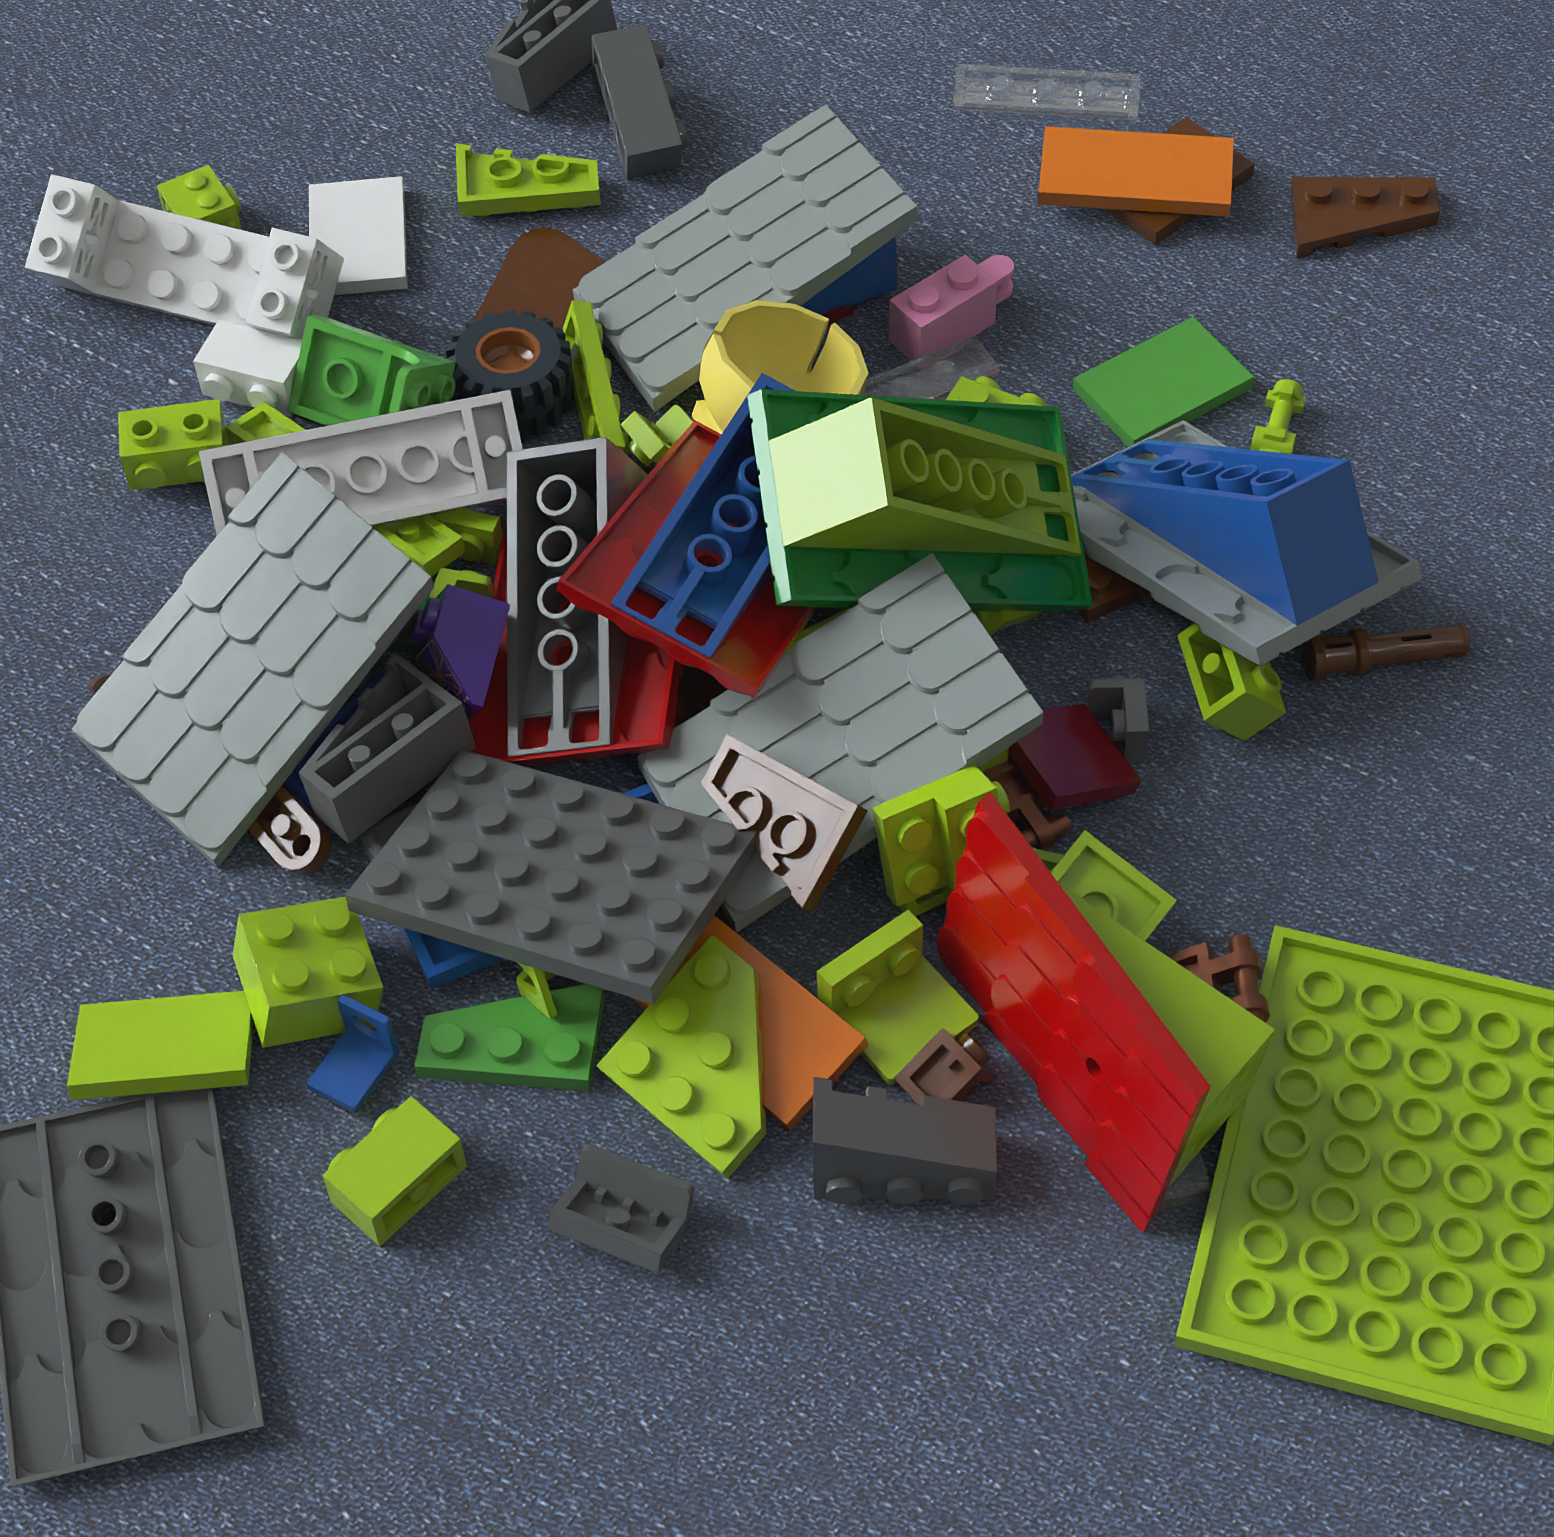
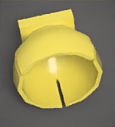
M755 300L728 309L716 325L703 349L699 382L705 400L696 401L691 416L693 420L722 434L761 373L795 391L864 395L869 373L861 349L836 323H833L830 326L825 345L811 371L812 363L824 338L829 318L796 304Z

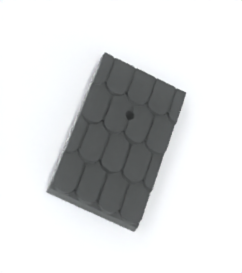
M215 1088L134 1095L0 1126V1384L11 1487L48 1480L58 1476L266 1427L264 1403ZM109 1206L115 1207V1220L107 1226H102L100 1223L101 1213Z

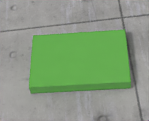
M1191 317L1075 377L1073 391L1129 447L1182 420L1190 422L1253 388L1254 376L1194 317Z

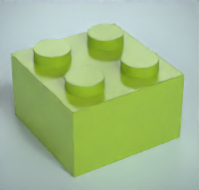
M346 897L238 915L233 958L262 1048L343 1033L345 1027L337 1003L342 994L376 1011L379 1010L383 985L358 914L349 911ZM358 1017L369 1028L374 1027L365 1019Z

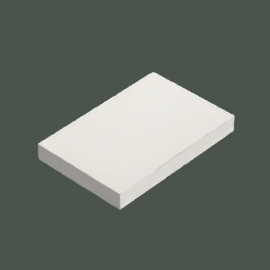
M403 177L309 184V237L317 238L344 257L334 295L408 289L405 188Z

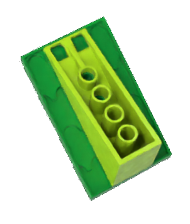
M760 389L747 395L750 419H753L751 427L757 470L760 471L758 477L764 520L768 525L766 534L772 576H775L773 584L776 605L850 609L858 604L860 597L933 553L943 567L945 574L949 576L970 608L974 611L1000 612L1003 610L1059 613L1064 610L1079 611L1093 606L1060 407Z

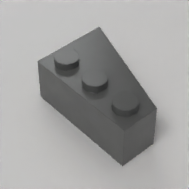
M522 0L520 2L522 11L517 19L507 21L485 54L497 100L531 113L564 84L572 80L576 74L592 62V35L618 30L611 0Z
M646 24L592 35V86L595 93L602 92L605 106H602V113L605 121L610 120L614 133L612 140L627 179L681 168L682 149L688 148L684 123L682 120L675 121L671 109L676 108L672 83L670 80L663 81L660 68H664L660 43L658 40L651 41Z
M395 652L385 663L387 673L375 688L370 689L366 687L357 698L359 708L345 726L337 724L299 772L315 816L347 843H351L442 774L461 749L471 752L476 748L462 702Z
M814 1077V1198L828 1199L838 1204H851L861 1199H888L893 1203L902 1205L914 1204L922 1199H948L952 1203L959 1205H972L982 1200H995L997 1178L995 1107L923 1095L920 1099V1105L887 1100V1089L868 1086L866 1096L832 1091L831 1079Z

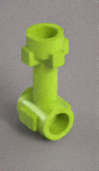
M1283 379L1276 382L1273 390H1268L1265 406L1273 408L1269 424L1266 427L1256 425L1250 450L1293 454L1297 434L1287 431L1292 414H1302L1306 397H1303V387L1299 383Z

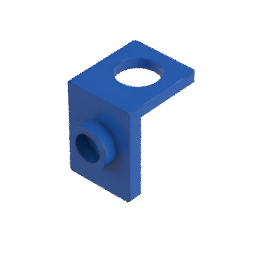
M342 994L337 1003L345 1031L307 1081V1085L310 1091L353 1113H357L398 1057L400 1051L392 1021L388 1016ZM358 1017L371 1023L378 1031L366 1026Z

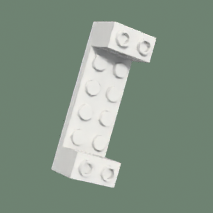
M51 174L24 268L57 286L211 325H216L218 320H223L303 339L307 315L318 314L328 318L344 257L317 238L276 228L271 229L270 236L268 237L120 201L94 184Z
M506 390L199 451L215 530L218 535L229 522V514L282 451L295 461L300 468H303L333 493L337 499H340L369 525L374 526L474 505H480V508L507 503V452L523 449L511 392Z

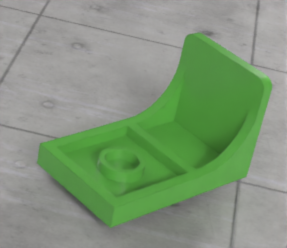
M318 314L307 315L288 412L329 426L450 402L455 390L453 372L456 362Z

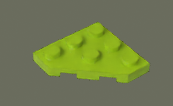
M711 935L664 988L655 1003L647 1007L596 1066L728 1179L766 1135V1113L763 1109L761 1077H764L762 1031L759 1028L758 1017L760 985L759 975L755 969L715 936Z

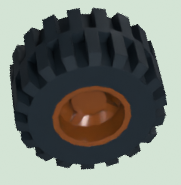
M504 310L502 314H495L493 311L483 314L484 318L481 320L473 318L466 322V330L458 329L452 336L453 343H448L446 349L447 359L456 362L453 372L455 390L451 401L510 390L521 440H527V435L533 433L536 436L547 433L548 425L556 427L563 421L562 414L569 413L572 407L571 399H574L571 347L569 341H566L564 331L560 327L554 328L552 320L546 317L538 319L536 318V313L525 311L523 314L515 313V310Z

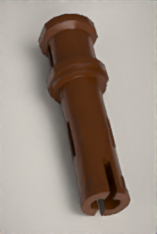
M1464 623L1369 635L1366 630H1361V628L1349 629L1347 635L1321 638L1317 635L1302 643V662L1306 676L1312 682L1320 681L1323 675L1351 672L1353 676H1365L1366 673L1371 671L1372 667L1466 657L1468 655L1467 652L1470 650V635Z

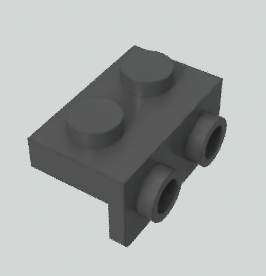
M588 1144L580 1153L577 1177L550 1210L547 1229L573 1239L578 1243L586 1244L626 1260L633 1265L658 1273L687 1233L695 1188L691 1183Z

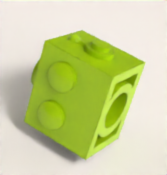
M209 165L156 185L163 211L242 230L238 217V212H241V206L231 185L223 187Z

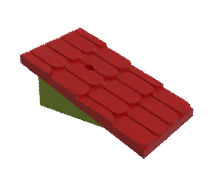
M989 791L977 803L974 817L967 825L966 846L963 855L957 862V878L954 889L947 898L945 922L937 934L939 956L946 967L984 1010L983 1022L1036 1083L1037 1092L1042 1103L1087 1155L1088 1159L1084 1165L1143 1234L1155 1220L1169 1186L1245 1099L1275 1029L1057 882Z

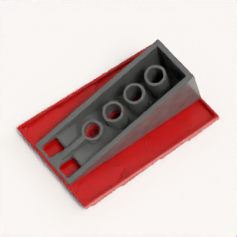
M607 437L507 452V517L493 583V599L509 603L510 608L483 708L468 720L476 744V748L471 751L473 753L523 766L532 764L548 765L557 761L574 759H599L608 755L634 752L646 753L669 748L675 726L679 679L683 677L684 664L670 657L663 648L650 641L640 640L628 635L615 622L604 616L578 608L563 594L556 591L559 579L648 476Z

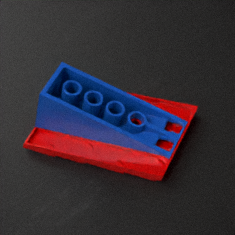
M761 373L748 395L760 389L795 390ZM746 396L722 434L696 420L693 421L559 579L556 591L563 594L578 608L590 613L600 614L615 622L628 635L640 640L650 641L663 648L676 661L709 673L727 689L755 698L784 655L787 654L817 607L776 605L773 584L775 576H772L766 534L768 525L764 520L758 477L760 471L757 470L751 427L753 419H750Z

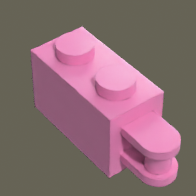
M963 255L889 300V341L921 369L995 324L996 305L1010 297L1013 292V282L1010 278L1014 273V262L1007 256L995 255L977 265L967 255Z

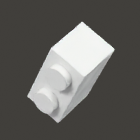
M218 320L193 360L202 394L213 399H220V401H230L254 408L266 402L283 415L292 417L293 413L288 412V406L302 339Z

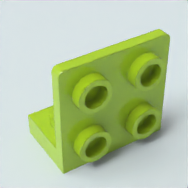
M909 909L817 971L818 999L866 1037L869 1045L861 1052V1055L889 1085L897 1082L894 1077L942 1028L961 1038L966 1032L968 1033L974 1029L979 1021V1015L922 955L923 924Z

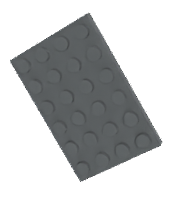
M461 749L348 890L345 897L350 912L654 1004L757 852L754 846L757 831H738L730 823Z

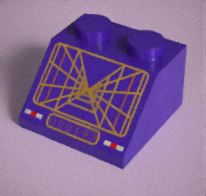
M447 584L436 598H428L424 610L419 609L411 627L409 640L417 642L413 661L419 671L461 701L469 720L483 708L510 604Z

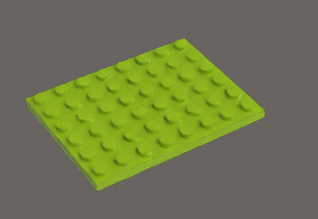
M1275 925L1259 988L1260 994L1264 995L1268 1001L1270 1017L1266 1024L1274 1028L1275 1032L1245 1099L1228 1118L1174 1347L1551 1446L1554 1441V990Z

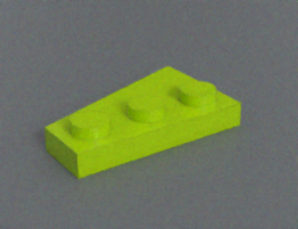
M456 143L457 195L460 217H484L492 214L530 213L538 210L601 205L597 160L542 154L534 160L514 158L513 150L496 148L493 153L494 155L473 153L472 145Z

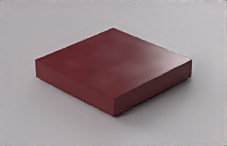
M1084 703L1042 710V725L1018 740L1008 749L1009 755L1049 810L1132 795L1142 782Z

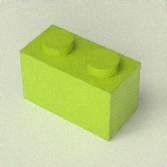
M410 1096L397 1109L391 1108L384 1112L375 1122L372 1131L353 1148H346L338 1153L331 1161L328 1171L322 1177L331 1203L380 1247L467 1167L461 1139Z

